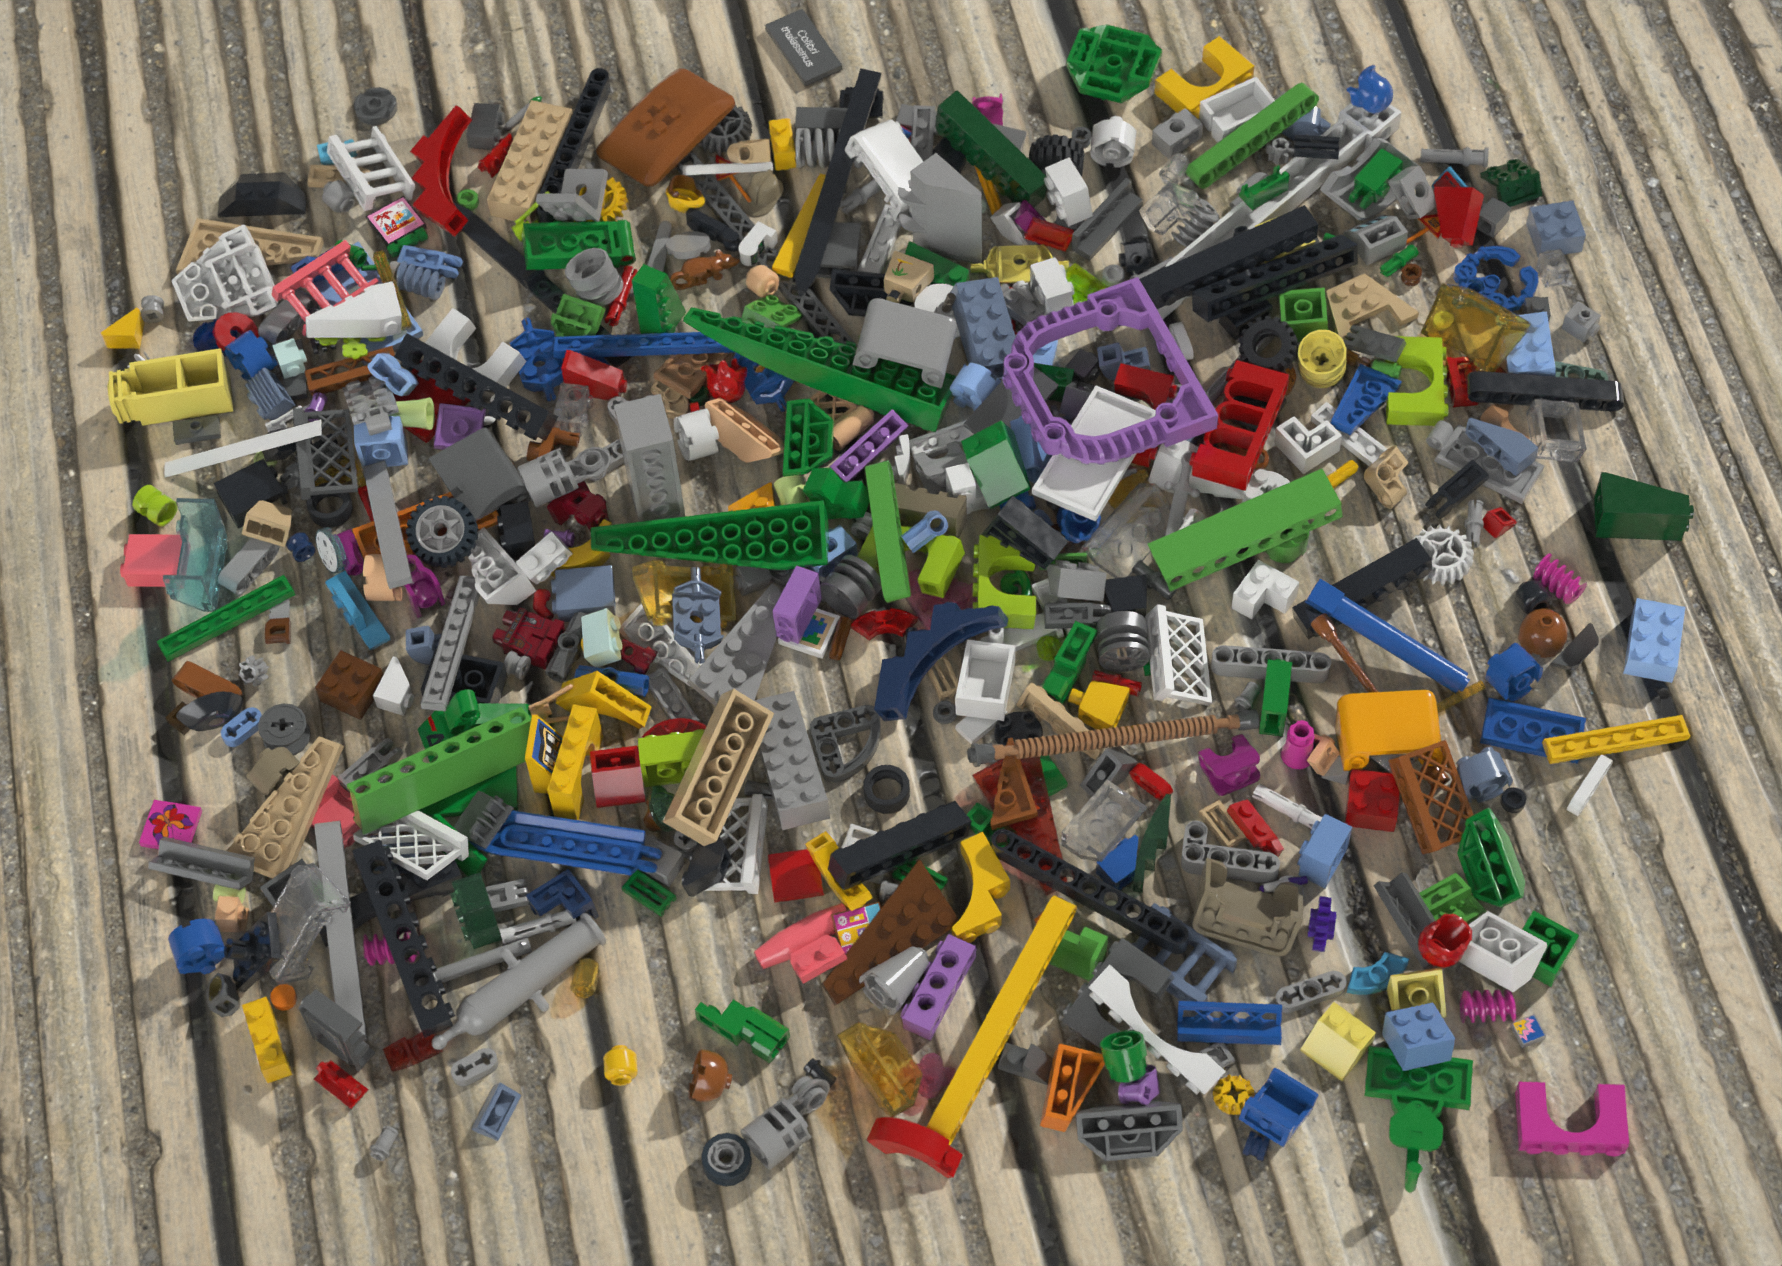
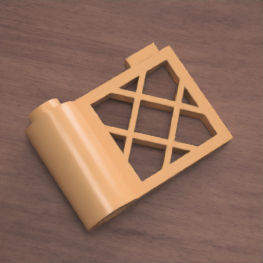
M818 391L810 399L819 408H833L832 414L828 415L834 421L833 448L837 451H841L874 423V413L871 409L862 405L856 406L852 402L832 395L830 396L833 397V401L820 402V399L827 393ZM836 407L848 408L845 413H836Z

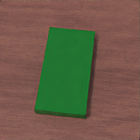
M517 766L424 807L419 811L431 818L433 814L438 813L443 818L461 816L478 790L493 798L495 795L500 797L503 803L514 808L513 811H519Z

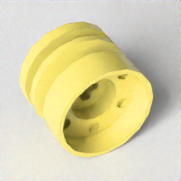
M1330 330L1310 332L1302 339L1298 347V368L1301 377L1307 384L1316 388H1328L1342 380L1346 372L1347 363L1346 346L1343 339Z

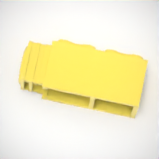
M221 348L129 363L130 368L125 369V371H109L108 397L112 412L117 417L119 424L124 421L131 422V420L141 421L142 426L233 412L231 376Z

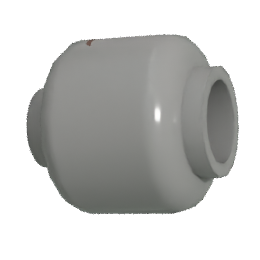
M330 181L324 186L323 202L334 212L344 213L354 206V193L343 181Z

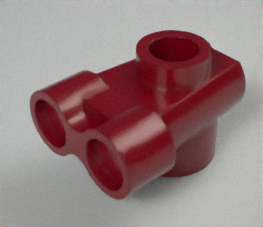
M623 639L621 641L622 650H620L621 659L633 666L636 673L645 675L656 658L658 651L649 646L644 648ZM631 647L633 648V653L628 656L625 654V651Z

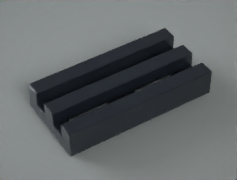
M1295 135L1294 157L1338 159L1340 137Z

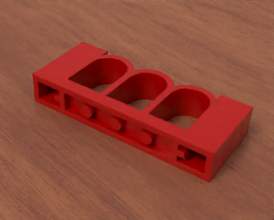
M1236 360L1233 369L1229 368L1226 374L1225 381L1228 383L1224 389L1223 403L1219 404L1215 409L1218 414L1217 429L1205 433L1204 443L1200 444L1197 453H1192L1189 465L1192 466V476L1246 491L1288 390L1289 374ZM1246 396L1268 403L1264 409L1234 400L1233 397ZM1234 419L1258 427L1256 432L1227 425L1222 421ZM1215 443H1226L1248 449L1246 456L1215 448L1212 445Z

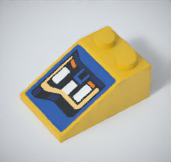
M532 715L525 761L534 793L548 794L547 789L563 736L538 715Z

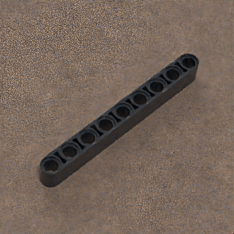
M596 68L590 72L540 194H545L546 192H549V194H561L565 169L579 168L610 93V79L606 69ZM540 205L536 208L538 223H553L556 220L553 215L544 211Z
M999 829L993 833L991 838L992 849L999 860L1172 954H1182L1188 949L1189 931L1183 924L1009 830ZM1001 842L1008 843L1005 847L998 846ZM1021 854L1030 855L1026 859H1022L1019 857ZM1044 865H1048V866H1051V867H1052V868L1049 869V870H1042V869H1041V867L1044 866ZM1065 877L1073 878L1070 882H1064L1062 879ZM1086 889L1095 890L1092 894H1087L1083 891ZM1110 900L1117 902V904L1113 906H1109L1105 903ZM1131 912H1135L1139 914V916L1131 918L1128 916V914ZM1157 924L1160 925L1161 928L1158 930H1153L1149 926ZM1175 936H1180L1183 938V940L1180 942H1175L1171 938Z

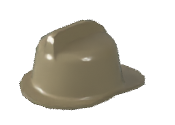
M770 169L767 172H758L753 175L745 190L751 198V202H747L743 195L740 199V206L744 213L753 217L768 214L784 191L783 184Z

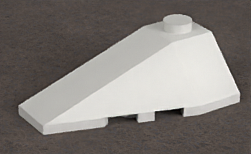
M662 595L646 598L623 622L619 629V632L626 640L644 648L649 646L658 651L653 662L660 663L667 668L669 673L686 684L702 665L699 662L698 664L695 663V652L692 649L682 647L674 640L673 609Z

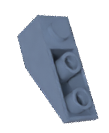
M1468 419L1465 433L1469 439L1478 443L1489 456H1493L1501 463L1505 470L1510 471L1513 475L1517 476L1536 460L1539 448L1522 433L1477 419Z

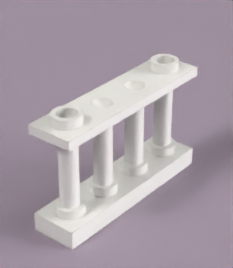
M377 126L372 127L371 139L349 144L342 143L337 135L329 136L327 154L347 185L352 189L354 196L364 211L373 208V201L377 196L402 191L408 201L412 200L415 182L408 175L387 143L385 135L381 134ZM371 147L377 152V154L356 159L349 154V152ZM383 162L386 166V169L363 173L358 168ZM391 176L396 182L377 188L370 187L368 184L369 181Z

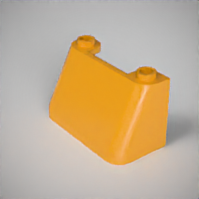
M1429 690L1354 693L1340 697L1337 702L1335 733L1343 771H1351V769L1360 770L1366 767L1370 755L1406 754L1440 742V726L1434 693ZM1439 747L1434 749L1431 759L1441 764L1443 754ZM1418 758L1419 762L1423 765L1424 760Z

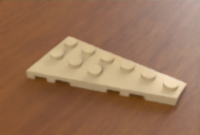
M319 736L301 757L300 763L292 773L289 772L283 779L284 782L277 791L274 790L252 816L250 823L241 834L238 833L233 839L234 842L227 851L254 857V872L272 879L295 864L344 746Z

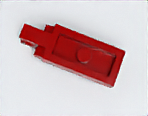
M1246 799L1231 804L1227 809V813L1253 847H1259L1264 852L1273 853L1279 858L1282 851H1284L1282 844L1250 801Z

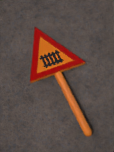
M716 155V164L732 163ZM738 173L716 174L717 181L729 177L747 202H751V198L733 176Z
M1438 214L1417 218L1425 228L1408 238L1406 245L1427 231H1430L1439 239L1441 229Z

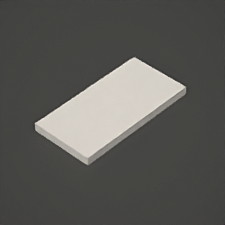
M1095 386L1071 426L1077 434L1088 436L1104 435L1150 419L1155 416L1156 410ZM1137 453L1132 454L1128 458H1121L1117 462H1107L1103 465H1098L1097 463L1083 464L1074 458L1067 459L1061 454L1053 455L1032 488V494L1096 521Z

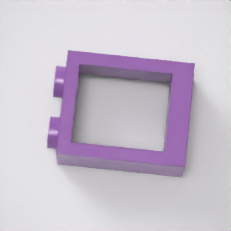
M796 566L773 609L776 635L785 642L791 641L799 644L822 599L819 574L817 572Z

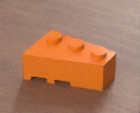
M1059 1043L1053 1055L1040 1121L1041 1127L1061 1132L1067 1130L1105 1065L1102 1054Z

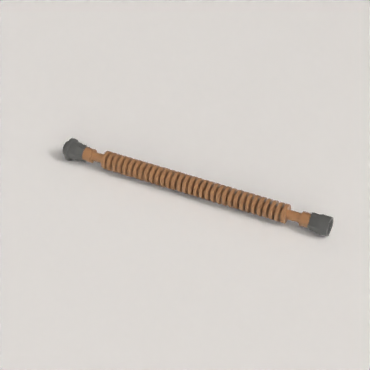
M1253 709L1238 711L1234 715H1227L1226 718L1216 719L1215 715H1207L1197 718L1168 720L1167 722L1137 724V726L1129 725L1119 728L1090 730L1088 732L1059 734L1058 736L1021 739V741L1015 740L1014 745L1003 746L1002 744L992 745V743L979 745L972 743L971 748L967 749V757L969 763H973L974 767H980V764L995 763V760L1004 759L1005 756L1016 755L1017 759H1025L1035 756L1040 757L1041 755L1047 756V754L1053 755V753L1056 755L1059 753L1064 754L1065 752L1102 749V747L1110 748L1120 745L1125 746L1126 744L1132 745L1217 734L1219 728L1238 729L1239 731L1258 729L1259 715L1257 710Z

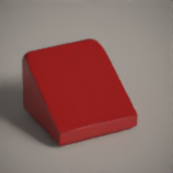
M1502 507L1487 511L1482 519L1484 522L1483 528L1494 538L1500 537L1517 523Z

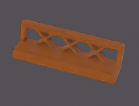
M393 346L368 352L366 356L359 359L346 358L304 370L311 396L313 397L314 393H318L319 396V393L326 394L340 390L353 381L363 382L369 380L368 378L373 375L369 371L368 366L355 369L358 362L365 360L370 363L372 361L370 358H374L378 353H390L394 357ZM344 367L349 370L333 375L336 368ZM318 373L327 376L314 381L311 378V375Z

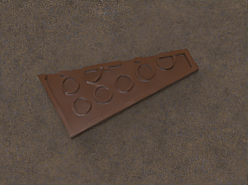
M920 859L914 864L910 872L903 878L896 890L851 945L850 949L846 952L847 960L836 965L821 985L834 1005H838L865 987L864 981L859 982L860 976L863 973L912 946L924 948L951 930L959 921Z

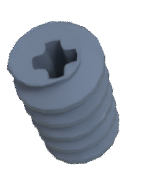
M403 261L396 272L395 283L400 290H406L409 293L414 292L416 295L437 300L443 293L445 277L442 276L439 279V272L437 271L431 276L430 269L423 271L421 266L416 269L414 264L408 266L407 262Z

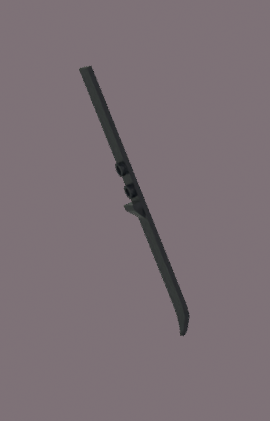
M860 68L796 266L795 279L800 297L808 291L819 273L843 194L847 191V182L855 157L850 159L845 148L851 136L865 129L882 76L880 72Z
M454 203L457 209L468 219V222L461 231L556 314L561 298L565 293L545 276L544 270H527L523 255L479 216L469 209ZM601 325L596 335H612ZM632 356L603 358L613 367L618 368Z

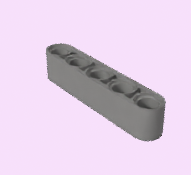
M1222 645L1216 647L1212 653L1211 670L1216 675L1226 677L1265 679L1268 659H1282L1286 662H1292V665H1298L1299 667H1292L1290 681L1323 683L1329 678L1331 668L1330 657L1321 652ZM1223 659L1226 660V662H1220L1218 660ZM1243 661H1248L1250 664H1245Z

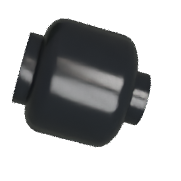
M1539 581L1523 582L1515 593L1516 603L1526 614L1534 610L1549 608L1550 594Z

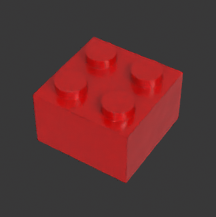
M1351 769L1348 782L1345 824L1355 828L1387 832L1395 831L1400 792L1393 774Z

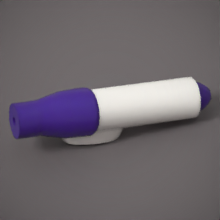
M1283 876L1278 881L1262 884L1259 887V891L1265 893L1274 892L1277 885L1283 882L1304 885L1308 884L1307 876Z

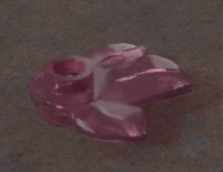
M928 1053L920 1060V1064L906 1063L904 1073L907 1081L916 1085V1089L922 1097L934 1098L939 1094L943 1086L950 1084L956 1069L953 1067H943V1061L938 1054Z

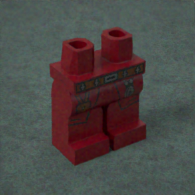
M520 608L518 612L506 610L502 623L508 626L509 629L505 631L497 628L492 635L493 643L503 647L504 654L507 655L510 651H514L520 657H529L532 665L546 670L558 647V638L565 632L564 621L558 619L552 621L533 612H527L523 608Z

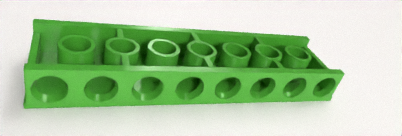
M1320 469L1150 542L1147 545L1169 591H1173L1342 518V503L1323 469ZM1336 509L1334 514L1325 516L1330 510ZM1314 519L1311 524L1303 525L1307 520ZM1293 528L1290 533L1281 535L1286 529ZM1270 538L1267 543L1259 544L1263 539ZM1249 547L1246 552L1237 554L1240 549ZM1227 557L1223 562L1215 563L1219 558ZM1205 566L1202 571L1193 573L1196 568ZM1183 576L1179 581L1171 582L1175 577Z
M519 707L346 784L347 789L350 791L355 814L353 819L361 829L362 834L365 835L526 762L525 754L531 718L522 707ZM514 717H522L521 723L515 724L510 722ZM491 727H501L496 733L488 732ZM479 736L474 743L467 742L469 737ZM457 746L452 753L445 752L447 747ZM426 756H435L430 763L423 762ZM404 766H413L408 773L400 772ZM382 776H391L386 783L378 782V779ZM359 786H368L363 793L355 792Z

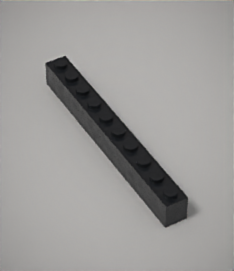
M1303 205L1139 280L1156 309L1169 306L1179 299L1192 296V291L1226 279L1244 270L1252 269L1257 264L1270 261L1277 255L1290 252L1295 247L1304 243L1312 242L1317 238L1319 224L1307 207Z

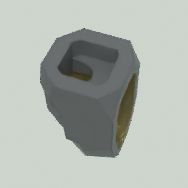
M217 973L211 979L207 988V1004L212 1012L221 1017L232 1016L240 1009V997L236 990V984L232 982L230 976Z

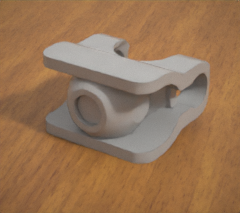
M957 441L947 444L948 454L940 459H932L925 452L913 455L915 469L923 487L929 493L938 495L940 491L946 492V468L968 463L965 453Z

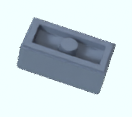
M501 1082L495 1084L471 1130L498 1141L522 1095Z

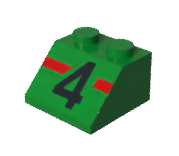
M435 710L417 729L424 749L454 737L450 734L444 711ZM469 737L467 742L474 743V737ZM449 746L445 749V752L452 753L457 746ZM432 755L427 756L429 762H431V760L435 758V756Z

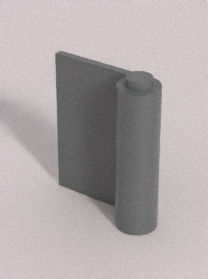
M482 428L428 458L452 496L471 511L476 521L509 502L512 504L529 503L531 500L519 472L489 428Z

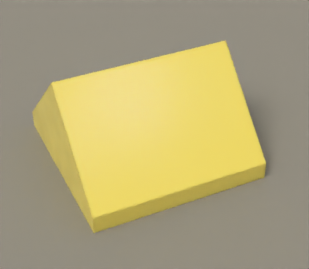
M1441 967L1390 975L1387 994L1392 1011L1434 1003L1442 1018L1447 1017Z

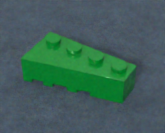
M643 264L632 279L640 334L674 333L686 310L668 275Z

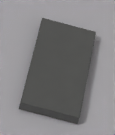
M1034 367L1033 381L1046 402L1058 389V384ZM1003 380L964 423V427L973 434L999 421H1003L1011 428L1010 421L1022 416V410L1019 406H1015L1012 392L1010 389H1006Z

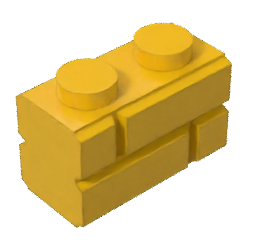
M784 118L769 121L775 170L796 168V150L790 119Z

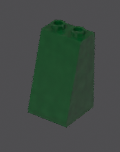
M1601 472L1594 495L1596 538L1682 541L1684 533L1689 530V519H1693L1694 506L1690 505L1689 495L1607 472Z

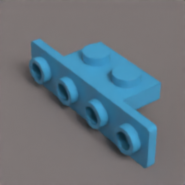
M346 571L325 581L326 586L333 595L331 598L338 609L342 608L346 622L349 626L353 624L369 650H374L390 641V635Z

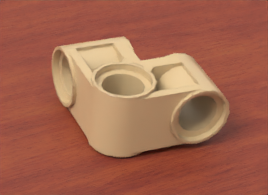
M755 139L731 144L727 150V155L734 163L770 162L769 139Z
M1396 445L1385 450L1364 473L1366 483L1373 490L1379 502L1388 509H1392L1407 495L1406 488L1399 480L1398 475L1406 467L1408 461Z

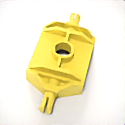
M1044 245L994 246L990 250L987 259L984 260V263H970L971 273L984 272L988 278L998 277L1000 283H1016L1021 280L1030 282V265L1053 257L1049 249ZM1021 259L1024 260L1025 263L1019 265L1016 264L1014 261ZM1069 260L1058 261L1059 265H1063L1065 270H1069Z

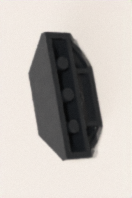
M284 172L240 174L219 197L218 218L306 214L307 195Z
M832 270L829 289L850 316L865 317L871 300L876 298L886 300L888 293L884 291L885 274ZM901 299L899 304L910 306L914 302Z

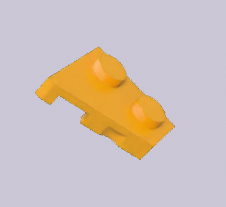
M772 482L765 484L729 505L728 511L776 506Z

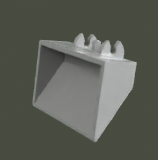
M935 153L910 171L911 180H908V185L911 191L898 187L899 198L910 206L909 211L910 215H912L909 218L907 215L900 213V224L904 229L913 232V241L917 245L945 258L975 264L982 263V193Z

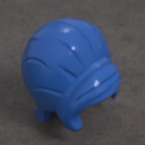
M1370 65L1358 77L1359 87L1354 88L1350 86L1346 90L1350 93L1353 106L1376 114L1389 107L1393 100V89L1389 81L1375 71L1376 66Z
M1060 506L1056 519L1065 539L1068 542L1079 543L1081 541H1088L1100 525L1101 516L1099 515L1098 519L1093 521Z

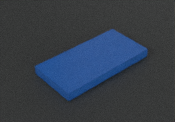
M1489 698L1480 743L1547 757L1542 741L1546 738L1584 732L1586 718ZM1579 759L1566 762L1578 764Z

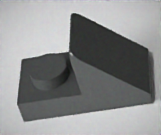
M1006 1043L998 1069L1047 1085L1053 1058L1032 1043L1029 1050Z

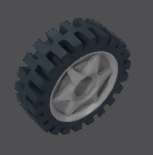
M436 496L431 501L429 499L425 500V504L422 506L419 504L416 507L417 511H412L410 514L412 518L411 520L408 519V529H406L407 541L415 555L424 563L437 568L438 566L447 568V565L453 567L456 566V562L462 563L465 561L464 557L471 555V549L476 547L475 540H478V525L471 511L462 502L455 498L450 499L447 496H442V498ZM447 528L445 535L437 536L440 529Z

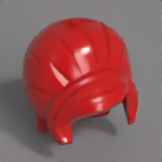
M737 358L731 361V367L727 365L725 360H722L719 364L701 367V371L706 372L707 388L714 399L722 398L730 404L742 398L745 393L744 381L748 370L747 367L738 364Z
M1443 914L1441 918L1427 925L1420 933L1418 939L1420 954L1434 967L1448 968L1454 966L1462 959L1468 944L1472 940V929L1458 915Z

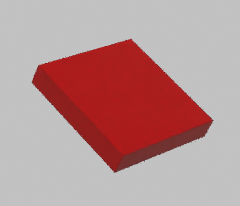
M808 849L768 854L774 903L824 896L821 872Z

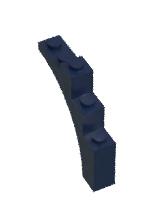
M952 602L934 605L930 630L920 629L908 632L904 657L895 656L889 659H882L874 710L882 720L906 719L913 695L926 673L943 655L956 645L988 630L1007 627L1008 618L999 606L991 605L985 608H966L961 610L956 603Z

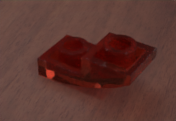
M421 1032L410 1039L403 1037L383 1048L382 1050L391 1071L395 1072L411 1067L443 1052V1049L437 1050L432 1046V1039L436 1034L425 1038Z

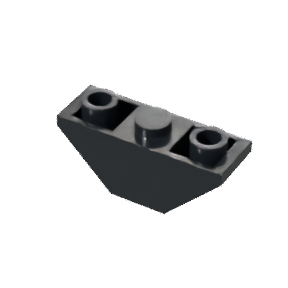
M720 836L716 842L706 846L697 842L695 849L691 851L688 870L682 876V886L688 896L694 897L724 879L732 857Z

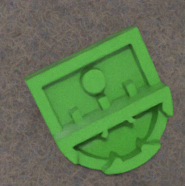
M563 294L556 314L552 313L551 325L557 337L595 336L606 308Z

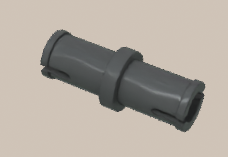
M1139 560L1133 566L1131 571L1137 576L1147 575L1148 588L1156 590L1167 601L1175 595L1177 589L1169 591L1160 572H1155L1142 560Z

